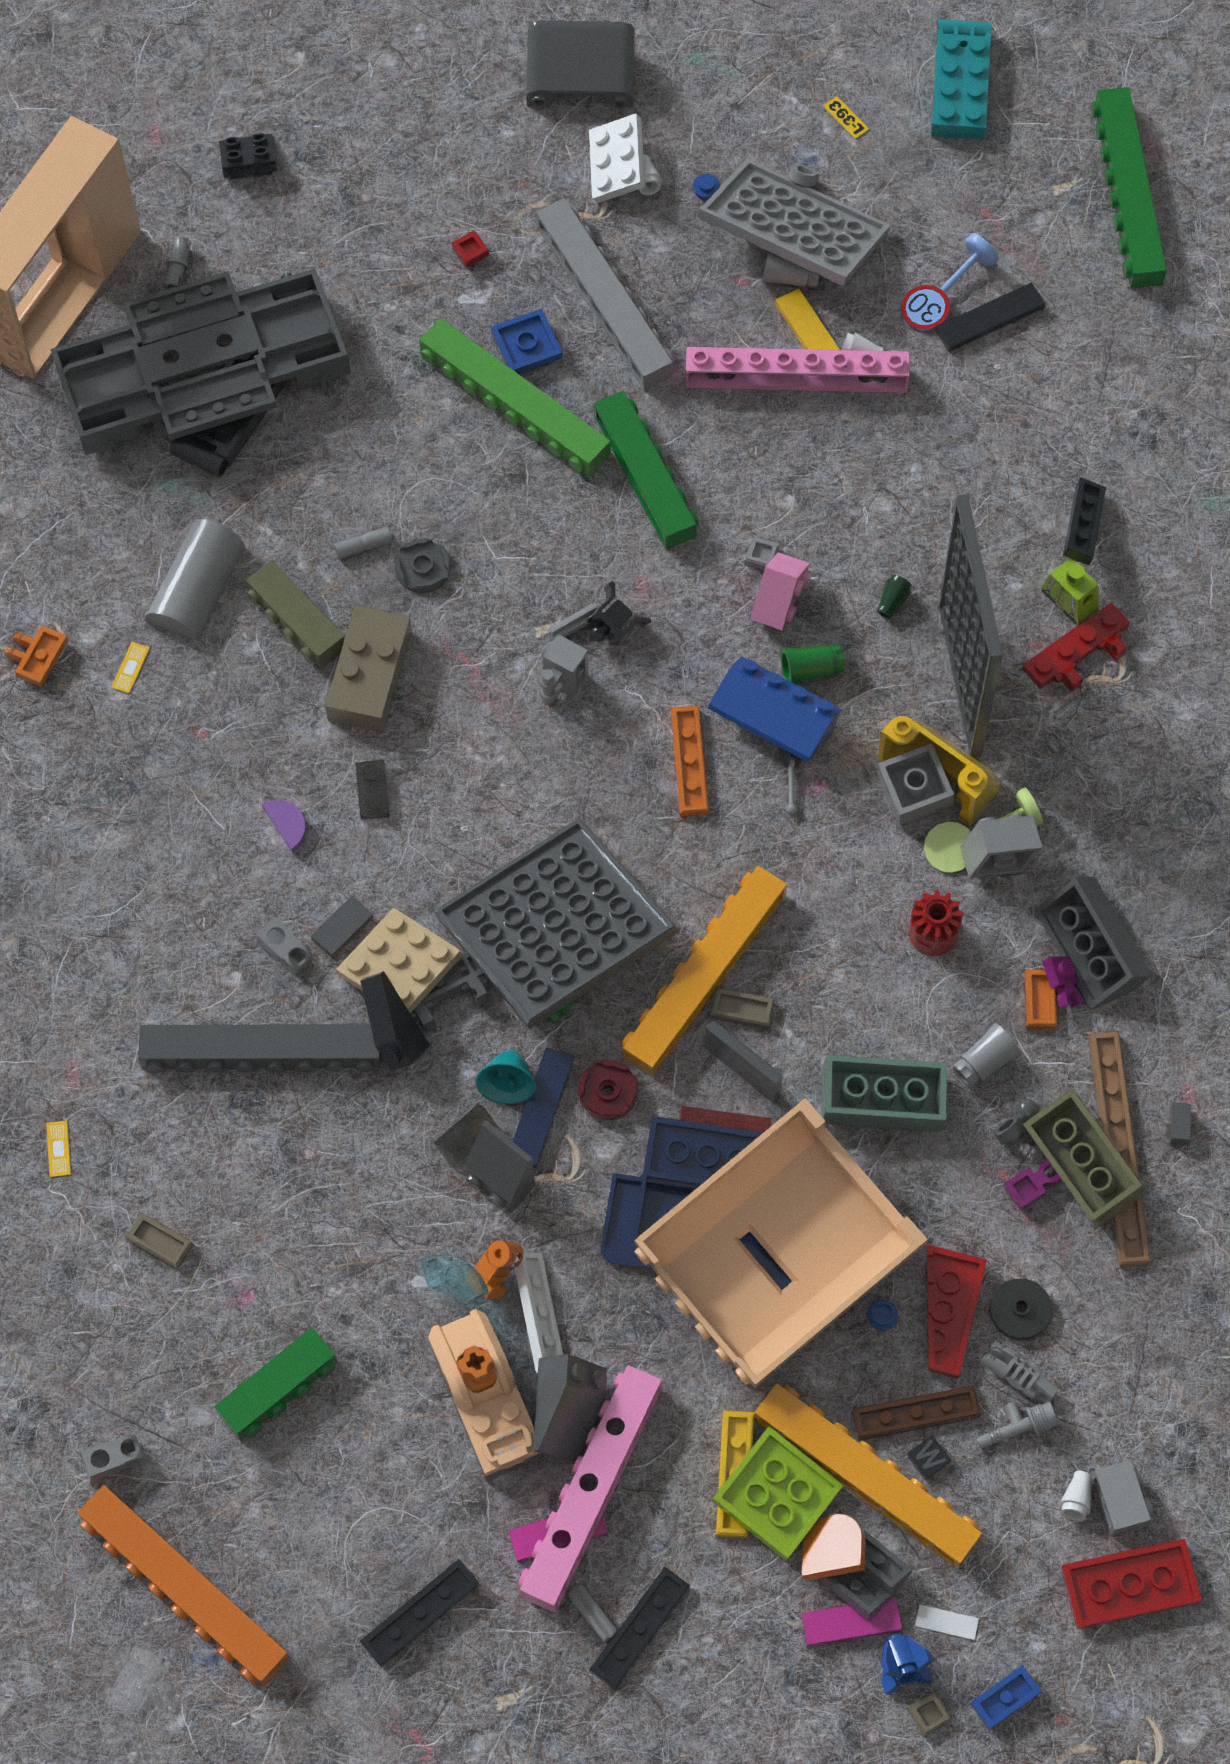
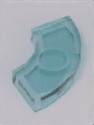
M432 1255L420 1259L428 1288H448L455 1294L460 1305H467L489 1294L487 1285L480 1273L465 1260L449 1255Z

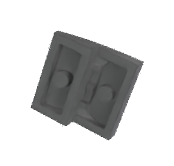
M864 1530L866 1542L865 1570L821 1578V1583L869 1621L898 1591L913 1569Z

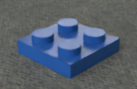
M542 309L491 326V333L505 364L518 374L563 358L562 350Z

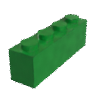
M311 1327L214 1407L218 1415L240 1441L246 1437L250 1439L260 1432L262 1424L270 1417L275 1419L286 1410V1404L293 1398L300 1399L311 1389L310 1385L319 1377L321 1379L328 1377L335 1370L336 1367L334 1365L338 1363L336 1355Z

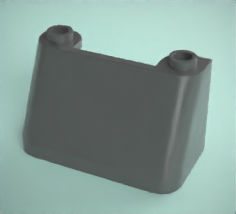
M546 20L534 21L529 24L527 37V106L544 107L552 102L553 94L606 95L607 102L614 108H633L635 29L631 24L626 22Z

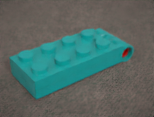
M938 19L931 136L984 140L987 121L991 22Z

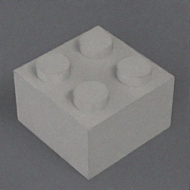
M932 743L878 763L877 775L899 826L953 806L954 793Z
M1015 814L1005 819L995 820L994 817H987L979 820L960 848L968 877L977 878L1023 873L1042 849V844L1034 816L1022 817L1021 814Z

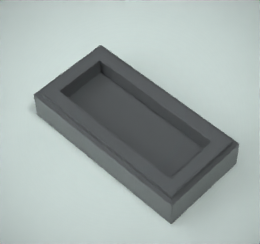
M351 896L311 935V939L328 955L334 958L374 918L373 913Z

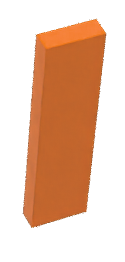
M671 707L680 817L709 815L700 707Z

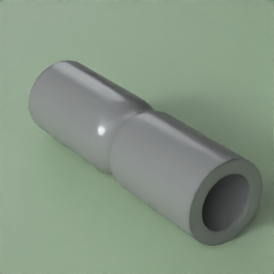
M388 527L365 533L362 536L334 543V548L340 560L362 553L364 550H371L393 542Z

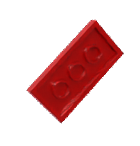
M1185 1539L1061 1566L1077 1630L1202 1602Z

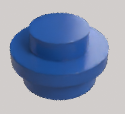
M710 174L700 175L693 182L695 195L704 201H707L720 188L719 180Z
M877 1300L870 1305L867 1318L873 1328L886 1331L893 1328L897 1323L898 1310L888 1300Z

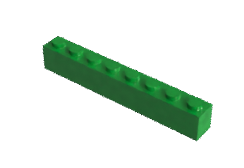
M1129 87L1097 90L1096 99L1094 102H1091V113L1093 118H1097L1096 138L1101 140L1102 143L1100 159L1102 163H1106L1107 169H1105L1104 173L1105 184L1111 188L1109 204L1110 208L1115 209L1116 213L1114 215L1115 232L1120 233L1118 249L1119 254L1124 255L1125 262H1123L1124 278L1129 279L1130 289L1163 285L1167 270Z

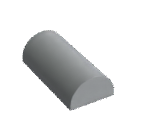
M206 519L194 520L145 616V621L198 641L244 549V544L240 537L232 530L214 521Z

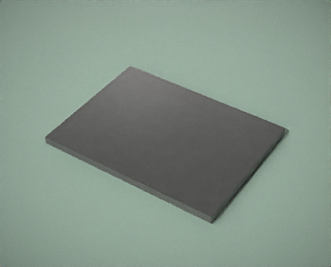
M968 494L958 495L955 502L938 607L969 754L973 758L982 757L1003 653Z

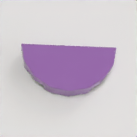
M271 800L263 803L262 808L293 853L301 846L305 836L306 822L302 812L294 804L284 800Z

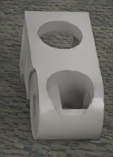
M277 917L272 919L257 934V944L265 951L267 950L277 961L279 960L293 975H296L313 959L306 947Z
M135 1435L123 1436L80 1451L81 1461L90 1485L103 1481L102 1478L116 1474L120 1470L132 1468L144 1461L143 1453Z

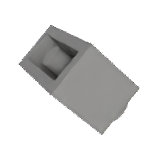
M1127 1460L1095 1469L1092 1474V1481L1110 1536L1147 1527L1151 1521L1150 1516H1153V1509L1149 1498L1143 1497L1140 1486H1143V1479L1139 1468H1134L1132 1461Z

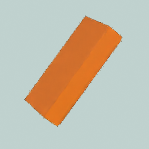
M1025 970L1026 1029H1056V989H1051L1045 970Z

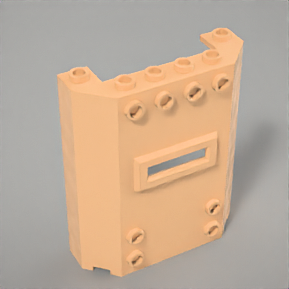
M806 1098L634 1240L637 1247L634 1253L645 1266L648 1263L658 1275L655 1281L665 1293L671 1290L678 1299L675 1305L685 1317L691 1314L698 1323L694 1327L703 1339L707 1341L711 1338L718 1346L714 1350L718 1357L726 1365L731 1362L736 1368L734 1372L746 1386L751 1383L755 1388L921 1249L928 1240L908 1216L902 1217L825 1127L826 1121ZM748 1232L752 1233L791 1279L792 1282L783 1290L780 1289L740 1241Z

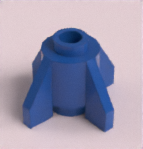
M904 1634L890 1636L882 1647V1685L885 1694L891 1695L901 1687L900 1685H907L916 1681L924 1684L932 1683L933 1679L930 1670L927 1668L933 1662L930 1651L910 1636H905Z

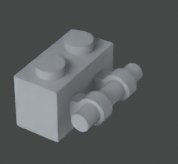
M558 634L553 642L549 641L545 645L541 654L543 657L542 669L544 671L539 678L541 686L540 696L546 704H553L561 691L574 697L589 675L588 650Z

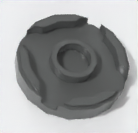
M426 538L414 539L404 544L394 561L396 577L400 584L408 590L417 593L432 592L440 588L448 580L451 572L450 556L445 547Z

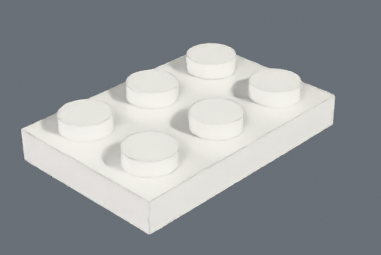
M635 113L590 129L592 199L597 203H601L644 188L641 118Z

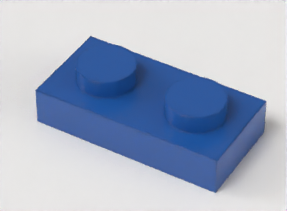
M1021 1665L974 1699L970 1705L990 1731L1041 1694L1042 1691L1024 1666Z

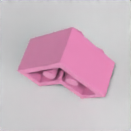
M778 552L764 569L750 620L783 630L788 622L793 623L797 613V607L793 606L796 596L800 597L803 589L806 590L810 582L811 573L807 572L810 563Z

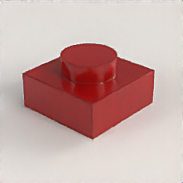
M475 230L451 242L453 251L465 268L489 256V249Z

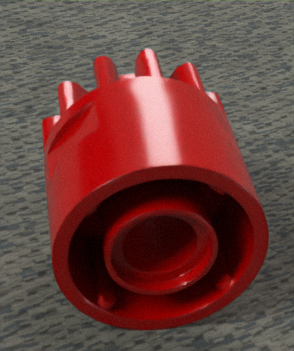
M935 890L934 895L930 896L927 892H924L922 899L915 900L908 935L915 949L925 955L940 956L946 954L954 948L958 941L963 912L959 909L960 902H953L951 900V893H947L944 897L940 895L939 890Z

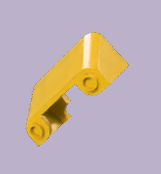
M898 716L892 719L881 731L877 761L883 762L932 743L947 778L956 783L960 788L955 799L962 806L958 819L970 827L996 797L1000 787L998 776L926 723L906 716Z

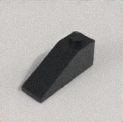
M384 971L363 978L360 983L375 1047L390 1071L412 1065L430 1047L428 1041Z

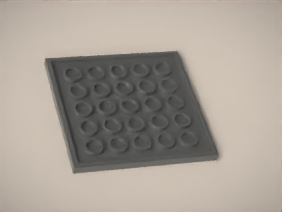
M580 818L434 910L439 921L529 1029L678 933L674 923Z

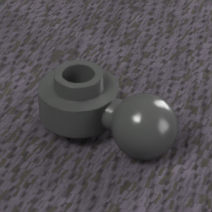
M1030 1099L1021 1100L1016 1105L1015 1116L1005 1120L994 1131L995 1137L1002 1145L1007 1143L1013 1145L1022 1139L1025 1129L1023 1123L1039 1113L1038 1105Z

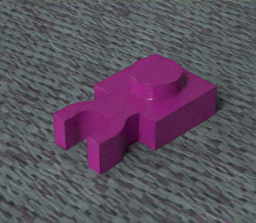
M1070 956L1049 957L1042 961L1051 989L1057 990L1059 1007L1065 1008L1070 1005L1073 1008L1082 1004V998L1075 988V985L1079 984Z
M1049 1160L1043 1162L1037 1172L1033 1173L1028 1167L1004 1183V1189L1020 1211L1044 1197L1047 1192L1044 1189L1045 1186H1054L1061 1181L1059 1174H1056L1054 1177L1045 1175L1044 1171L1051 1168Z

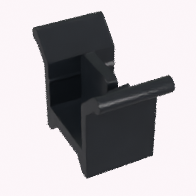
M613 581L604 586L606 600L597 610L594 608L586 616L588 623L596 622L598 624L596 628L593 627L591 629L590 636L593 638L603 629L604 631L595 641L597 643L604 641L605 636L608 634L611 646L632 626L645 627L651 623L650 618L635 617L620 630L619 628L632 616L631 610L621 600H616L604 613L602 612L616 597L615 582Z

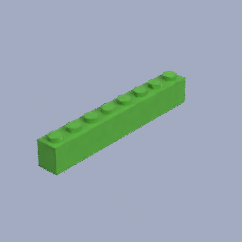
M442 318L419 339L420 354L427 363L435 364L446 377L461 383L469 394H476L483 399L490 409L501 412L509 423L514 426H520L532 440L542 442L554 456L564 458L576 472H583L590 477L611 455L609 439Z

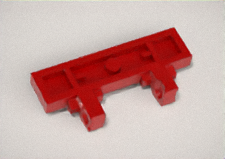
M1111 602L1025 662L1022 669L1040 690L1054 680L1056 683L1062 681L1073 692L1082 685L1083 680L1075 670L1077 663L1097 649L1102 650L1104 648L1115 661L1125 655L1127 647L1120 640L1122 638L1121 632L1129 627L1130 622Z

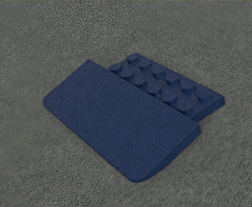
M652 1116L643 1177L613 1173L601 1241V1254L603 1258L612 1264L653 1270L649 1263L645 1266L634 1253L637 1249L634 1240L763 1134V1132ZM748 1232L740 1239L742 1244L780 1289H784L792 1282L751 1232Z

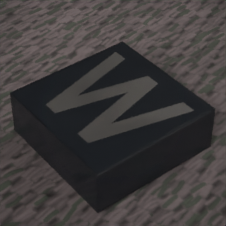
M933 1435L907 1453L908 1458L925 1480L951 1463V1459Z

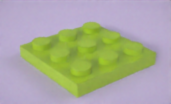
M769 1426L711 1501L786 1561L843 1487V1484Z

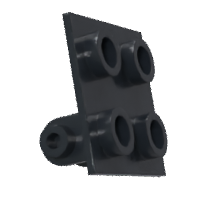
M257 133L243 138L229 137L219 141L224 178H229L230 180L243 178L241 167H244L245 176L249 178L248 166H252L253 175L256 177L255 165L258 166L259 176L272 174V171H277L272 133Z

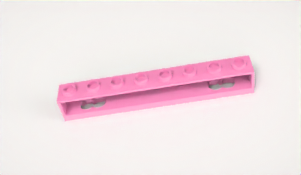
M687 347L686 388L907 393L909 382L908 351ZM706 373H736V375L730 380H725L721 376L713 380L709 379ZM858 376L888 377V379L883 383H877L874 380L864 383L858 379Z
M627 1365L624 1373L619 1372L612 1386V1390H615L611 1401L605 1400L599 1413V1417L602 1419L597 1429L593 1427L589 1432L586 1440V1445H588L584 1457L579 1455L572 1469V1473H575L571 1484L566 1483L562 1488L559 1496V1501L562 1503L557 1513L551 1512L545 1525V1529L548 1532L544 1540L539 1539L533 1549L531 1557L535 1559L530 1569L525 1568L519 1578L518 1586L521 1587L520 1593L523 1599L554 1613L557 1612L663 1389L661 1379ZM613 1418L621 1419L625 1424L624 1431L619 1435H611L606 1430L610 1420ZM585 1474H592L598 1480V1485L593 1491H584L579 1485ZM563 1530L570 1534L571 1542L567 1547L557 1548L554 1546L552 1539L557 1531Z

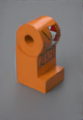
M494 1241L484 1252L466 1280L486 1299L501 1300L507 1292V1289L502 1284L511 1270L518 1267L523 1260L522 1247L513 1241Z

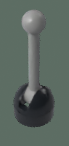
M779 748L781 763L788 768L789 805L786 807V812L789 815H795L798 808L795 805L794 768L800 765L802 759Z

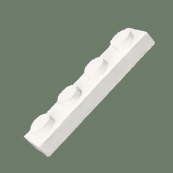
M523 1252L521 1264L514 1269L535 1370L538 1373L539 1358L563 1355L542 1253Z

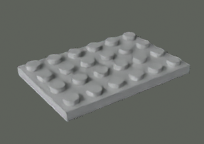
M746 159L700 208L698 218L708 222L710 225L717 226L735 237L749 241L761 249H766L784 260H789L804 267L807 271L819 274L831 282L842 286L846 284L886 237L890 225L808 186L799 185L788 177L750 159Z

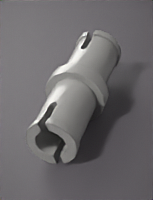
M175 236L171 257H168L166 262L168 270L163 284V288H166V290L181 286L184 271L188 269L189 265L187 257L192 241L188 237Z

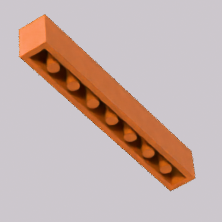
M105 1485L77 1512L83 1520L79 1525L91 1537L98 1534L105 1540L102 1546L114 1558H117L120 1554L128 1562L125 1568L137 1579L143 1575L151 1583L147 1588L160 1600L164 1597L168 1598L174 1604L170 1609L181 1620L185 1621L189 1618L197 1625L193 1630L205 1642L212 1639L220 1647L216 1650L217 1653L229 1664L235 1660L242 1667L239 1673L252 1685L258 1681L265 1687L290 1659L288 1653Z

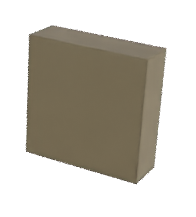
M935 1691L907 1707L923 1737L952 1720Z

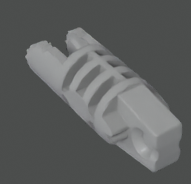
M994 1342L990 1347V1353L992 1354H985L980 1360L983 1366L1003 1380L1006 1379L1007 1383L1015 1389L1022 1390V1394L1042 1404L1051 1402L1058 1392V1389L1038 1370L1036 1372L1034 1367L1027 1364L1024 1360L1020 1361L1017 1355L998 1342Z

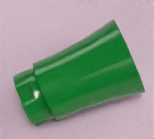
M839 644L781 649L780 659L783 677L795 685L817 678L833 676L834 673H841L845 669V658Z

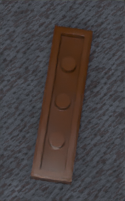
M974 1385L852 1409L858 1441L976 1419L981 1416Z

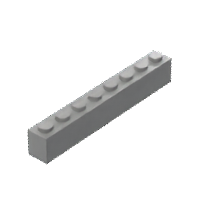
M563 198L536 211L537 228L643 391L672 377V365L675 362L671 352L668 349L664 350L660 344L659 334L654 328L650 329L644 311L642 308L635 306L632 293L628 287L624 288L620 283L617 270L613 266L610 267L606 262L607 258L601 246L597 247L595 245L590 229L587 226L583 227L577 209L574 206L570 207L566 199Z

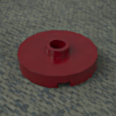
M603 1060L584 1071L579 1080L578 1096L582 1107L590 1115L600 1120H614L625 1116L632 1110L637 1101L638 1083L626 1065L617 1061ZM610 1088L614 1092L608 1096L603 1093V1090Z

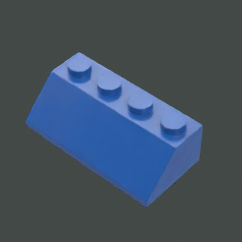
M743 656L729 668L708 705V709L806 762H809L832 736L842 710L834 706L830 701L819 698L808 692L805 688L789 682L779 674L771 672L758 665L755 661L746 659Z

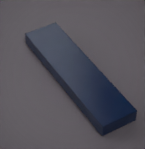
M547 1047L534 1079L536 1082L535 1093L526 1102L512 1141L533 1158L534 1168H537L574 1062L573 1055Z

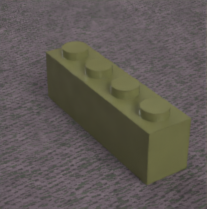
M273 560L246 579L248 589L246 595L255 606L260 605L265 610L264 614L273 625L278 624L283 629V635L291 644L296 643L301 648L300 652L310 664L314 662L321 669L341 653L345 636Z

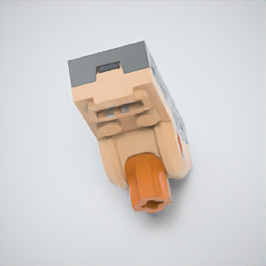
M474 1309L470 1311V1315L441 1327L439 1325L433 1326L428 1337L431 1351L486 1482L544 1458V1454L533 1451L535 1428L517 1389L507 1358L487 1315Z

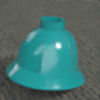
M513 1049L505 1050L494 1057L488 1065L478 1072L475 1080L476 1087L482 1096L490 1101L502 1104H515L526 1101L533 1096L536 1090V1082L530 1074L527 1062Z

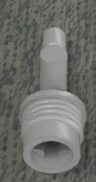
M1050 1401L1042 1405H1035L1032 1408L1026 1407L1028 1417L1024 1419L1016 1402L1007 1404L1005 1410L1011 1424L976 1437L980 1448H986L1031 1429H1034L1036 1436L1039 1437L1045 1431L1047 1432L1051 1428L1058 1426L1059 1422Z

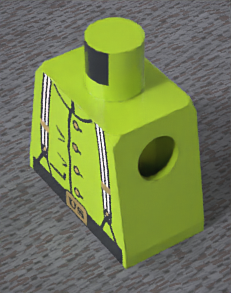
M1071 558L1055 569L1041 587V591L1077 626L1099 609V586L1097 582L1084 570L1082 565L1077 564Z

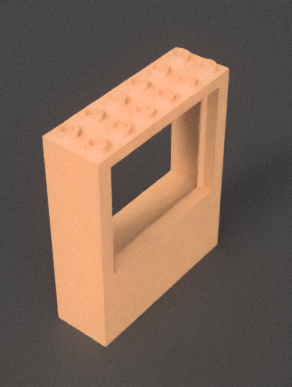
M73 116L69 118L0 211V365L4 364L10 367L17 375L22 377L26 375L33 380L52 356L50 349L61 344L141 233L119 139ZM47 241L52 260L15 309L10 289Z

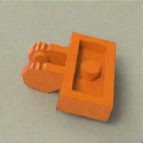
M41 625L34 638L16 632L12 639L16 644L27 648L26 653L11 647H7L4 652L7 658L19 663L15 670L16 677L39 687H42L68 642L67 635Z

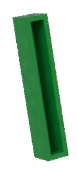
M623 390L594 402V418L604 436L610 440L611 449L665 550H668L696 538V526L699 525V521L694 510L689 511L686 506L687 500L681 487L677 488L673 482L675 478L669 465L665 466L661 460V449L656 442L652 443L647 423L644 420L640 421L635 401L632 398L628 399Z

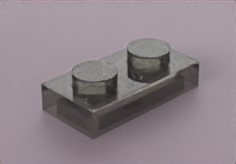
M384 760L355 762L361 820L390 817Z
M479 1103L434 1142L448 1164L454 1168L470 1154L480 1127L485 1120L496 1129H499L484 1106Z

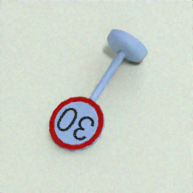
M971 233L967 237L965 244L972 256L941 288L933 285H921L913 288L905 295L902 300L901 312L904 321L910 327L920 331L936 329V326L944 323L949 316L950 302L945 293L976 260L986 266H993L998 261L997 252L984 238L975 233Z

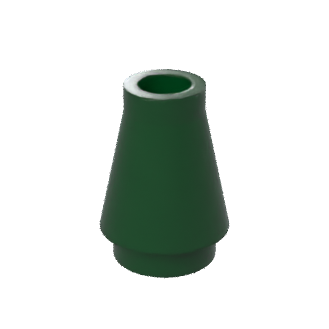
M892 575L885 582L876 612L887 619H891L911 594L912 584L901 576Z

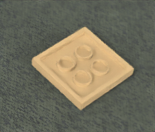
M393 907L340 964L336 971L338 976L361 991L360 981L363 978L384 971L411 1013L459 961L462 954L458 948Z

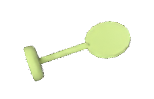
M1026 787L1016 793V799L1020 808L999 818L1005 819L1011 815L1021 814L1024 816H1034L1036 826L1043 824L1039 808ZM944 822L936 825L925 838L924 852L927 861L933 868L945 873H955L964 870L966 866L960 846L971 831L957 822Z

